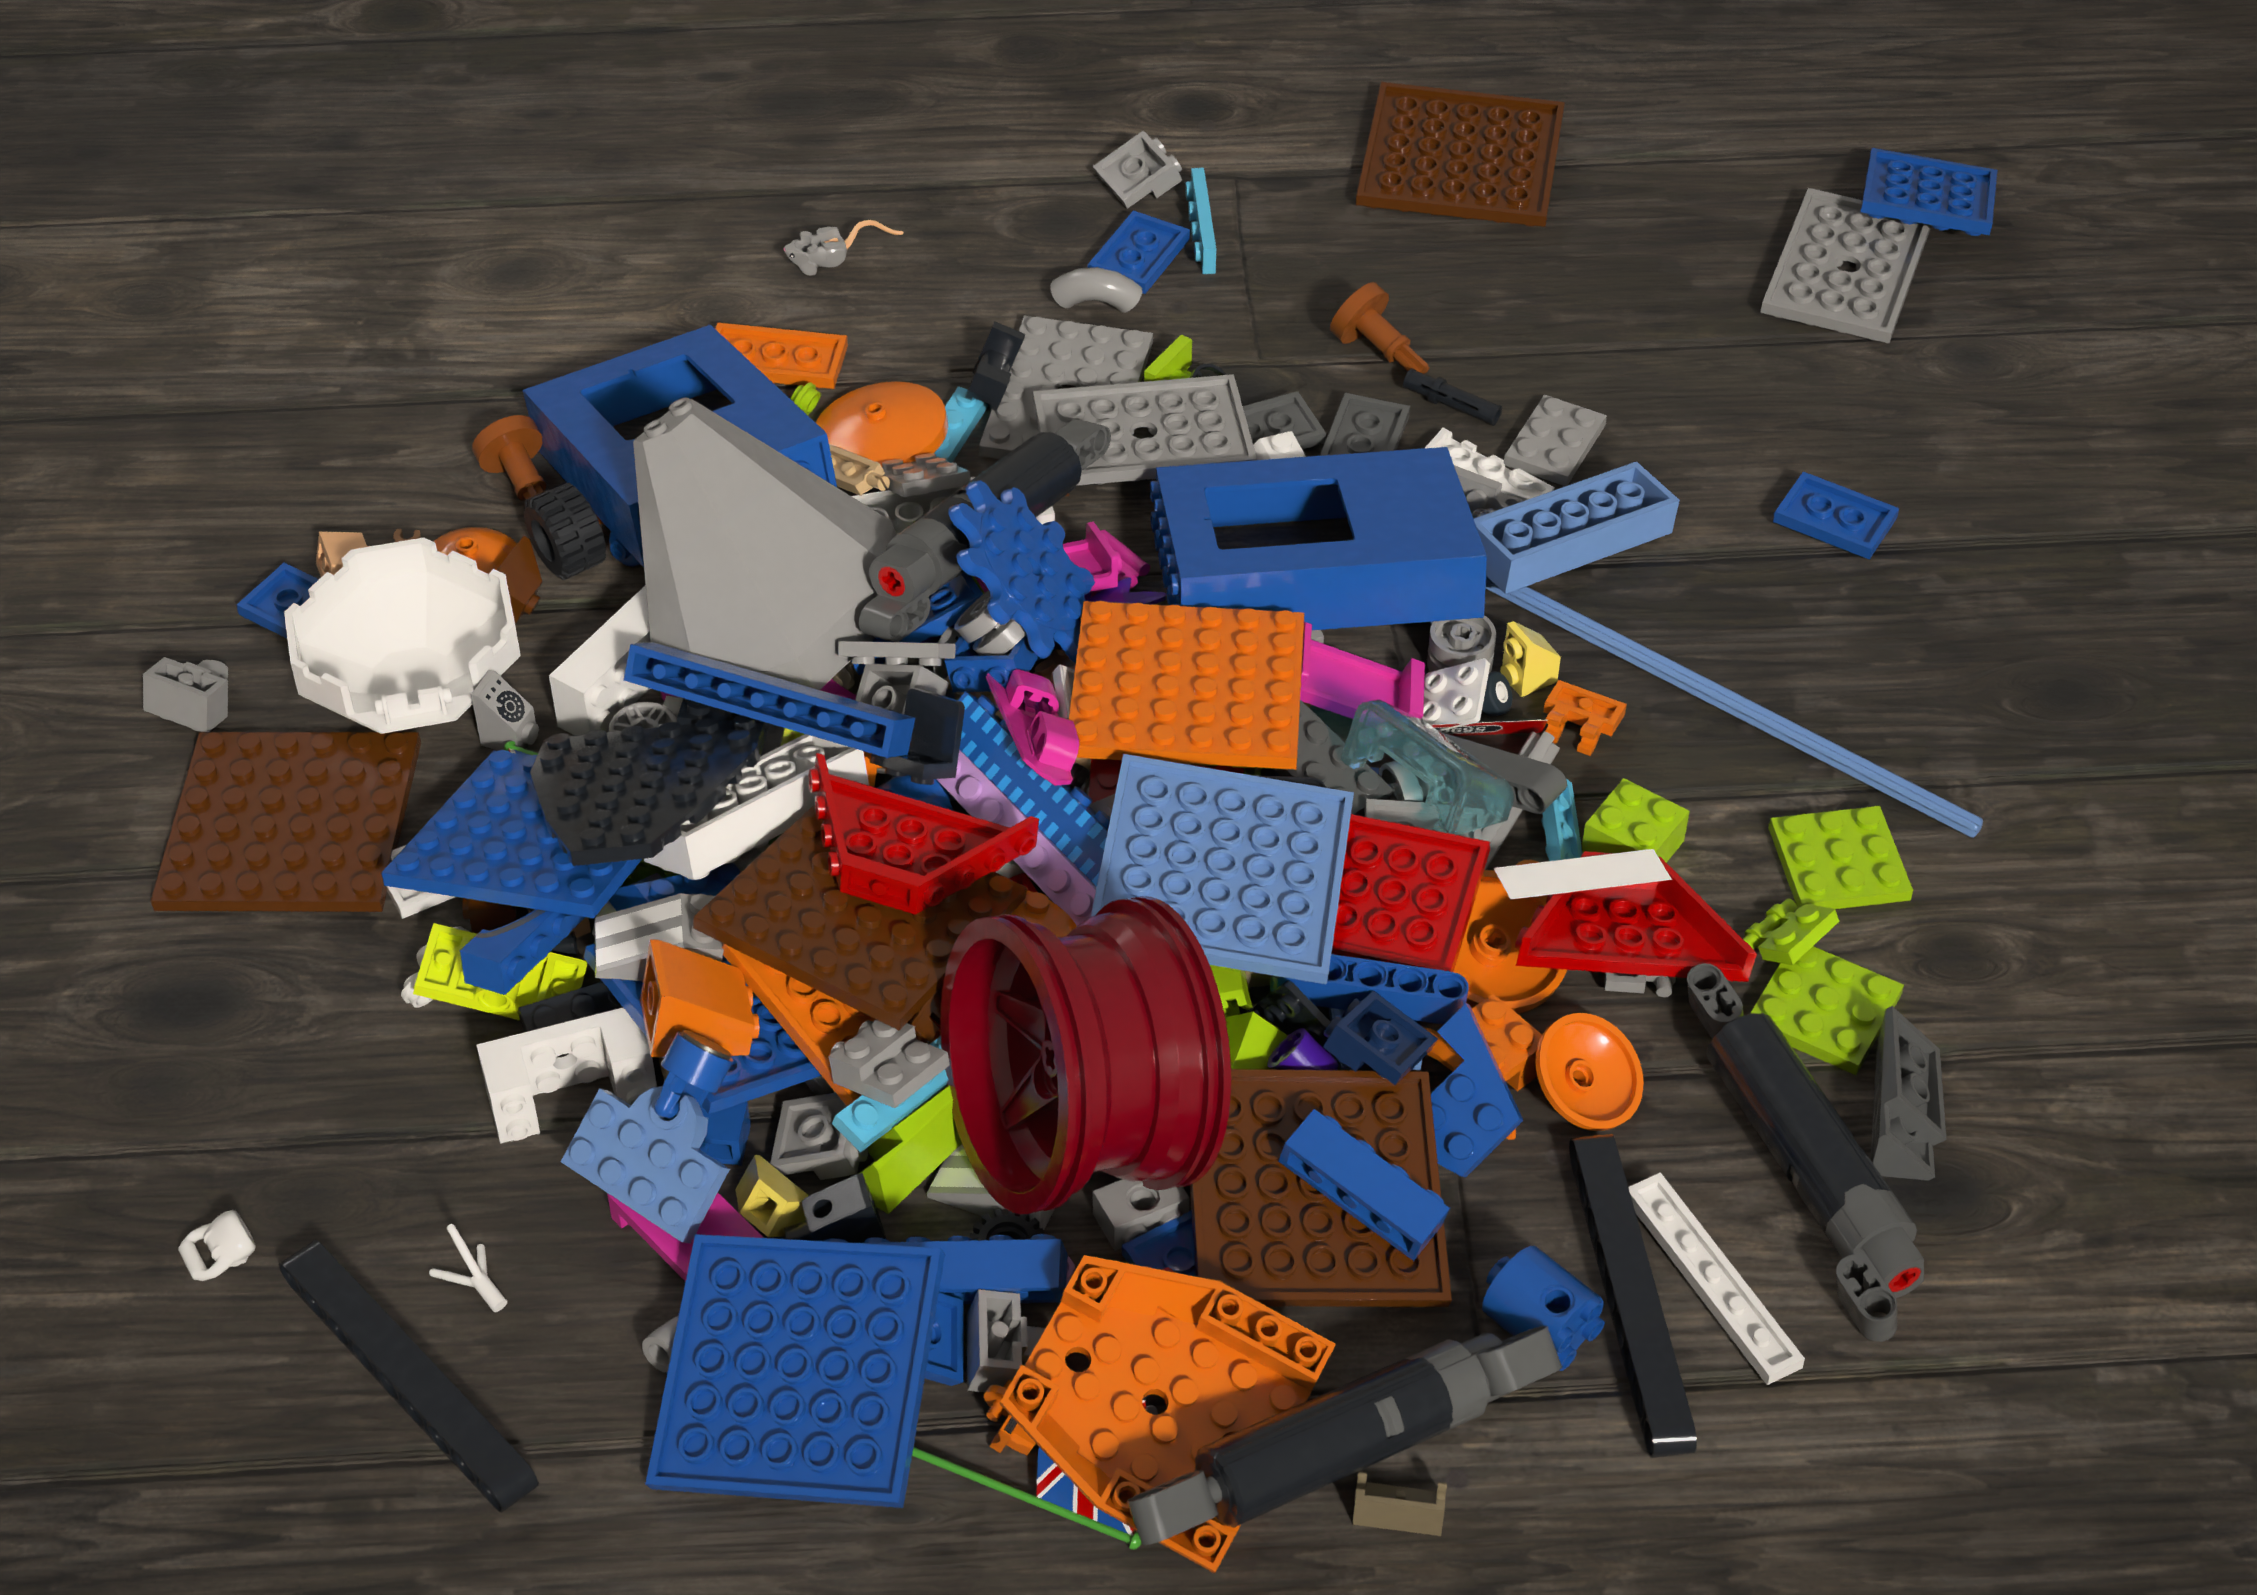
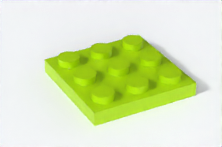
M1880 806L1770 818L1768 828L1797 908L1804 904H1814L1821 907L1842 909L1911 901L1913 888Z
M1813 946L1793 965L1779 964L1750 1014L1764 1013L1771 1016L1793 1048L1857 1075L1880 1034L1885 1009L1896 1006L1902 995L1904 984Z

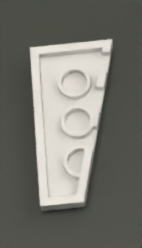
M1442 428L1425 447H1448L1455 466L1503 483L1502 493L1519 497L1523 501L1554 491L1555 488L1521 469L1511 471L1505 467L1504 460L1495 455L1486 457L1476 452L1477 445L1467 440L1460 443L1452 439V432L1445 428Z

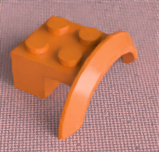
M1491 994L1473 1007L1472 1011L1505 1082L1516 1091H1519L1537 1077L1536 1050L1542 1034L1495 994ZM1423 1027L1438 1038L1434 1047L1427 1055L1438 1060L1453 1072L1464 1060L1437 1031ZM1516 1129L1506 1139L1514 1140L1516 1138Z

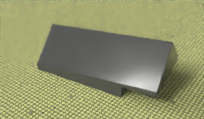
M1891 1006L1885 1009L1876 1047L1871 1162L1880 1175L1884 1177L1929 1181L1935 1178L1933 1146L1947 1140L1940 1049Z

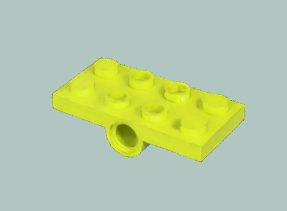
M433 923L413 994L520 1020L517 1012L519 1007L580 989L588 963L585 960L549 952L543 960L525 975L523 980L518 982L506 995H502L464 982L460 950L477 934Z

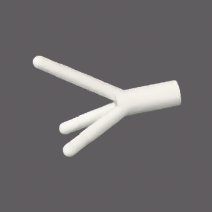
M449 1224L447 1230L473 1276L468 1277L435 1268L430 1269L429 1275L474 1287L493 1312L502 1310L507 1305V1300L487 1276L485 1246L483 1244L477 1245L476 1263L455 1225Z

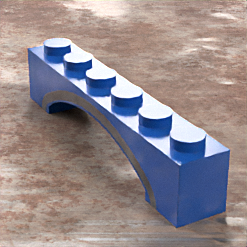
M536 909L526 916L491 931L482 929L460 950L464 982L506 995L586 917Z

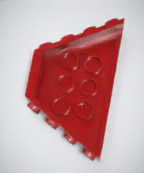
M816 753L815 769H809L810 792H817V796H815L816 818L824 822L821 825L822 845L824 848L830 847V852H828L829 875L837 877L839 890L845 894L916 915L930 906L938 905L944 898L960 889L968 888L976 880L990 872L998 871L1006 863L1020 855L1028 854L1036 847L1039 818L1030 816L1012 827H1006L831 775L828 772L825 755Z
M1584 851L1581 857L1606 855L1614 853ZM1661 857L1659 859L1672 880L1548 895L1545 907L1542 905L1537 907L1533 914L1530 928L1524 926L1521 929L1514 946L1515 949L1519 950L1515 966L1687 978L1689 971L1694 966L1704 963L1718 967L1728 981L1739 982L1749 981L1757 953Z

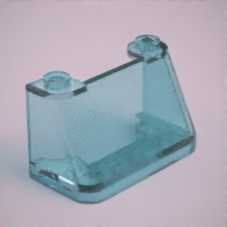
M1379 699L1363 702L1358 706L1340 760L1351 768L1356 769L1363 767L1367 760L1371 763L1382 760L1384 753H1386L1430 785L1425 803L1429 806L1435 805L1438 811L1439 821L1435 822L1433 827L1436 831L1460 835L1508 820L1513 806L1514 795L1506 779L1424 720Z

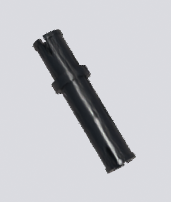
M1411 368L1404 378L1403 388L1428 397L1429 402L1434 404L1438 402L1443 403L1465 414L1483 420L1492 426L1498 422L1501 416V405H1496L1447 384L1446 379L1441 377L1435 379Z

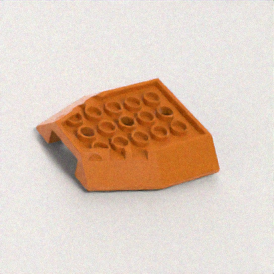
M1084 1255L1063 1291L1058 1308L1027 1362L1018 1369L1003 1395L1000 1405L1097 1509L1137 1530L1127 1503L1128 1499L1176 1477L1194 1472L1196 1467L1195 1457L1200 1448L1306 1402L1336 1344L1221 1281ZM1079 1352L1088 1358L1090 1366L1083 1372H1074L1067 1367L1065 1358L1071 1353ZM1151 1394L1159 1395L1165 1400L1167 1409L1158 1415L1150 1414L1144 1409L1142 1400ZM1214 1517L1159 1543L1215 1574L1241 1525L1233 1528L1224 1525L1217 1517Z

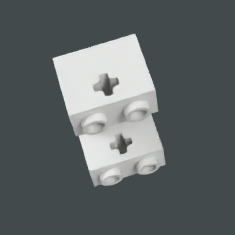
M624 1008L476 1045L500 1144L512 1140H522L528 1136L540 1133L533 1095L550 1093L560 1088L580 1083H589L609 1076L614 1094L632 1105L640 1094L652 1087H657L653 1059L650 1054L647 1037ZM570 1053V1054H568V1055H566V1056H564V1057H558V1056H560V1055H562V1054Z

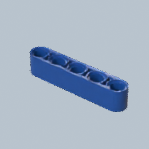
M1331 954L1327 984L1273 975L1270 978L1271 992L1289 980L1315 1006L1346 1010L1356 998L1360 1001L1364 1000L1374 990L1412 1020L1443 1025L1466 1003L1469 990L1467 980L1455 972Z

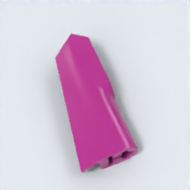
M1016 669L1012 672L1008 684L1004 688L988 673L986 676L987 682L1022 760L1037 774L1055 786L1071 784L1073 780L1071 769L1078 754L1079 738L1074 722L1059 717V703L1053 684L1045 677Z

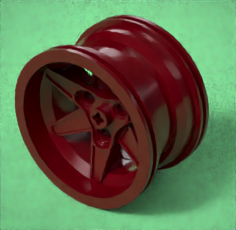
M1141 896L1119 899L1108 903L1095 916L1082 922L1065 937H1057L1042 925L1030 923L1022 917L1009 914L976 919L962 930L951 950L944 976L941 999V1048L948 1052L950 1065L945 1069L949 1079L946 1087L950 1085L953 1098L952 1113L959 1137L976 1175L995 1201L1005 1209L1017 1214L1052 1210L1060 1207L1072 1194L1082 1189L1089 1181L1092 1173L1096 1171H1103L1127 1181H1142L1144 1187L1153 1190L1184 1187L1194 1184L1203 1178L1214 1164L1226 1133L1231 1101V1057L1226 1019L1214 975L1195 934L1179 913L1160 899Z

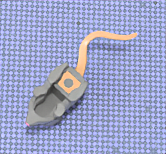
M864 220L854 226L844 241L837 227H824L817 229L816 235H812L807 231L800 232L801 239L793 240L790 244H787L784 247V252L793 263L799 266L804 274L812 276L817 273L818 267L830 268L840 265L845 260L847 250L854 241L858 231L864 226H875L894 235H903V231L890 229L874 220Z

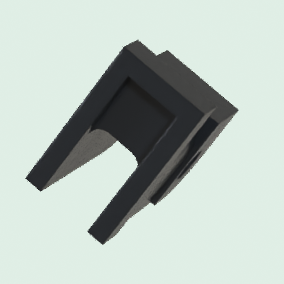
M994 321L972 374L974 375L967 389L966 399H978L990 404V409L997 411L1011 377L1009 372L1024 341V333Z

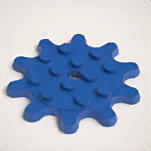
M981 480L970 482L965 490L973 504L974 510L965 503L953 505L948 510L951 521L966 535L970 544V548L957 553L956 558L959 566L968 575L976 576L985 583L991 596L987 608L991 617L998 624L1005 625L1010 619L1020 624L1027 634L1032 651L1042 659L1049 657L1055 647L1054 641H1056L1063 648L1069 659L1076 663L1083 602L1086 601L1084 595L1088 594L1095 584L1093 575L1087 569L1075 565L1063 548L1065 531L1062 526L1056 521L1047 522L1042 525L1029 510L1026 498L1018 488L1002 491L1000 501L985 482Z

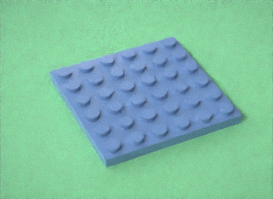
M1123 754L1091 917L1095 916L1105 905L1115 900L1141 896L1153 897L1170 905L1185 920L1195 934L1210 965L1327 984L1354 792Z

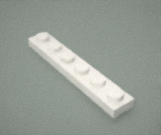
M1661 1172L1629 1186L1635 1213L1766 1385L1802 1369L1805 1358Z

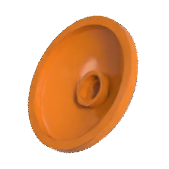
M483 527L457 529L433 541L436 543L437 551L449 555L452 551L475 560L477 568L488 574L493 569L497 570L517 544L508 535Z
M1573 1013L1553 1022L1542 1034L1536 1050L1537 1077L1547 1100L1563 1118L1583 1129L1605 1131L1623 1124L1633 1116L1643 1094V1072L1632 1044L1616 1026L1593 1014Z

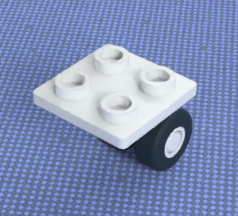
M1485 658L1428 672L1424 679L1423 717L1417 725L1462 723L1438 730L1440 732L1477 723L1480 721L1482 711L1488 716L1506 714L1512 706L1510 684L1502 673L1497 671L1489 673L1490 663Z

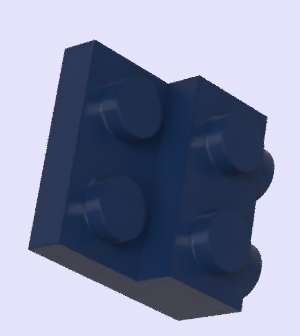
M1373 990L1362 1001L1356 998L1348 1006L1342 1018L1337 1015L1331 1021L1323 1034L1328 1038L1323 1048L1355 1072L1366 1063L1378 1075L1396 1085L1432 1050L1438 1038Z

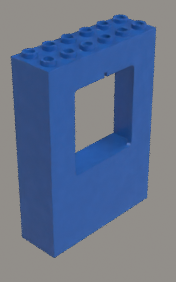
M712 325L523 390L529 417L535 421L542 434V446L539 452L566 482L571 483L583 494L597 517L642 567H644L633 446L635 439L625 440L612 426L669 407L673 402L681 398L691 399L718 389L733 404L712 412L837 487L827 433Z
M1448 447L1156 467V481H1150L1151 502H1154V511L1151 512V529L1155 536V548L1159 555L1164 588H1167L1168 606L1303 612L1304 622L1312 624V630L1484 618L1487 555ZM1347 518L1354 540L1222 550L1218 548L1213 527Z

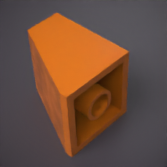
M658 939L650 940L640 1003L651 1057H664L677 1032H682L683 1030L694 1032L713 1041L729 1051L732 1056L749 1055L752 1039H757L759 1036L760 1023L758 1014H752L753 990L750 986H746L743 972L732 965Z

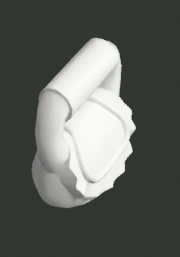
M229 1210L216 1217L212 1223L202 1225L191 1231L181 1242L178 1250L194 1280L206 1281L216 1278L230 1266L236 1267L245 1263L248 1257L255 1251L256 1245L240 1215L235 1210ZM204 1239V1243L207 1244L211 1252V1257L216 1261L209 1269L205 1266L195 1246L196 1241Z

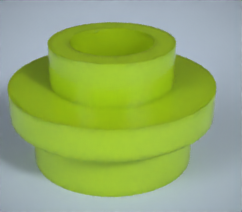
M809 382L805 386L799 385L794 391L791 400L809 415L818 404L821 393L816 390V385Z

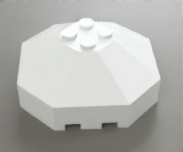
M426 538L350 550L341 558L343 567L336 574L333 575L326 572L308 589L310 598L301 606L293 603L284 611L290 663L298 695L380 734L456 721L473 704L471 694L487 671H495L501 676L521 656L506 574L495 569L489 574L477 568L475 560L455 551H452L449 555L437 551L435 542Z

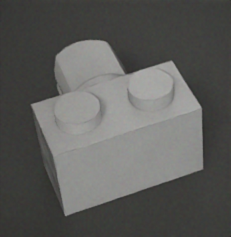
M166 657L162 658L143 673V710L160 716L163 719L192 728L195 731L210 732L228 717V667L216 660H203L198 665L190 662L182 664Z
M978 1289L966 1315L967 1391L985 1392L991 1385L1004 1386L1007 1380H1013L1020 1366H1024L1046 1329L1027 1326V1317H1021L1019 1293Z

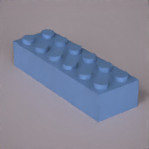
M1636 461L1474 518L1487 555L1486 576L1504 594L1671 534L1680 500Z

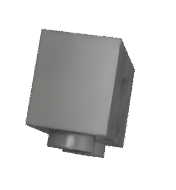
M1122 1179L1093 1191V1215L1115 1251L1122 1248L1123 1244L1189 1212L1190 1198L1183 1187L1153 1190L1144 1187L1142 1181L1132 1182Z

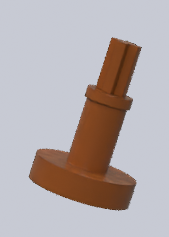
M1376 282L1368 283L1355 291L1333 317L1330 331L1343 344L1351 343L1364 335L1384 354V357L1389 362L1396 360L1407 371L1413 368L1423 374L1428 372L1429 365L1409 347L1410 339L1402 335L1382 316L1388 304L1389 295Z
M524 415L508 416L491 423L477 435L472 444V452L484 471L489 473L507 472L515 487L517 497L523 501L545 491L546 483L531 460L542 446V434L532 418Z

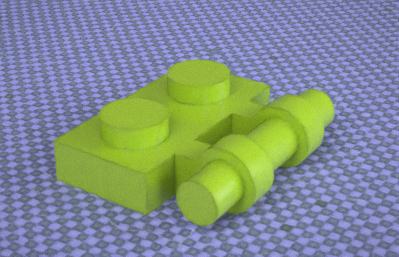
M1788 898L1781 904L1773 905L1766 912V918L1763 921L1752 924L1745 931L1743 940L1753 950L1755 948L1759 949L1763 960L1793 965L1838 924L1839 919L1836 910L1833 908L1804 904L1797 909L1796 903Z

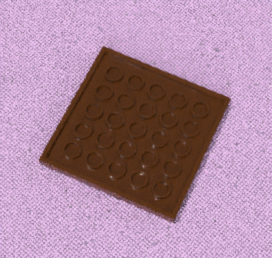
M1381 82L1357 190L1356 205L1369 208L1394 209L1402 212L1411 211L1431 215L1462 217L1464 219L1489 220L1497 223L1507 222L1524 224L1526 226L1546 227L1565 102Z
M199 732L152 894L151 904L154 911L383 912L387 888L384 886L381 872L392 862V851L398 847L421 747L419 732H389L383 734L378 732Z
M814 804L694 916L693 929L900 1031L943 986L951 950L962 930L969 923L979 918L1011 915L1025 900L1027 887L1001 874L990 872L973 882L968 888L960 889L944 898L938 905L930 906L916 915L845 894L839 890L837 877L829 875L828 852H830V847L824 848L822 845L821 825L824 822L823 820H817Z
M1231 1069L1230 1110L1221 1149L1214 1164L1205 1176L1190 1185L1196 1277L1221 1281L1265 1306L1449 1307L1452 1297L1444 1222L1413 1261L1278 1162L1287 1140L1312 1110L1315 1109L1323 1116L1327 1115L1334 1118L1341 1125L1342 1130L1356 1140L1368 1143L1375 1150L1376 1154L1390 1165L1401 1167L1407 1172L1410 1179L1423 1189L1431 1190L1441 1197L1429 1073L1409 1071L1394 1085L1375 1071Z

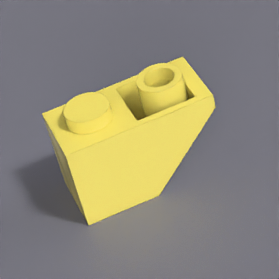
M1514 621L1507 623L1506 638L1503 644V663L1500 672L1506 677L1510 686L1520 697H1523L1557 683L1561 656L1541 634Z
M754 1155L735 1189L739 1213L767 1237H786L784 1228L806 1220L802 1201L809 1195L760 1155Z

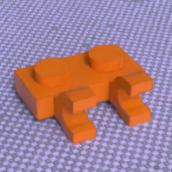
M1558 680L1545 701L1543 712L1548 714L1546 717L1548 727L1545 732L1555 737L1552 743L1556 744L1562 735L1567 721L1581 725L1580 736L1583 737L1577 746V752L1591 756L1601 733L1612 737L1625 715L1627 704Z

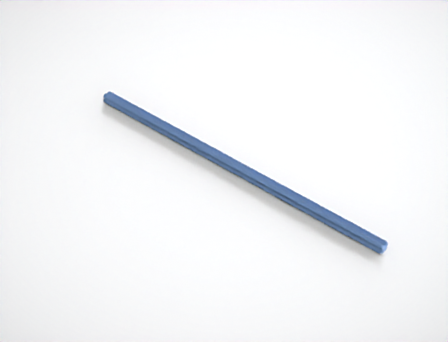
M1486 576L1485 589L1970 838H1974L1981 830L1983 824L1981 817L1528 586L1504 594Z

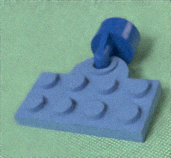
M688 1030L678 1031L661 1062V1065L669 1071L663 1086L652 1087L640 1094L632 1105L610 1091L599 1088L561 1162L679 1241L690 1244L730 1170L700 1150L707 1135L708 1118L704 1117L700 1107L708 1092L717 1093L734 1061L731 1058L732 1054L699 1034Z

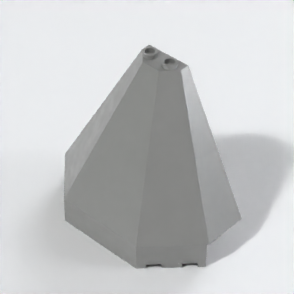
M681 398L673 402L666 414L644 427V432L633 441L650 641L820 690L852 660V656H838V641L872 642L876 638L862 633L859 627V617L863 607L878 596L870 580V565L874 559L886 551L887 544L897 535L892 521L693 399Z

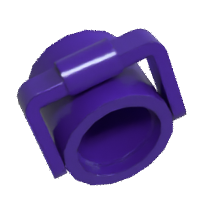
M1300 1028L1288 1035L1275 1048L1268 1059L1267 1065L1271 1070H1337L1339 1063L1304 1028Z

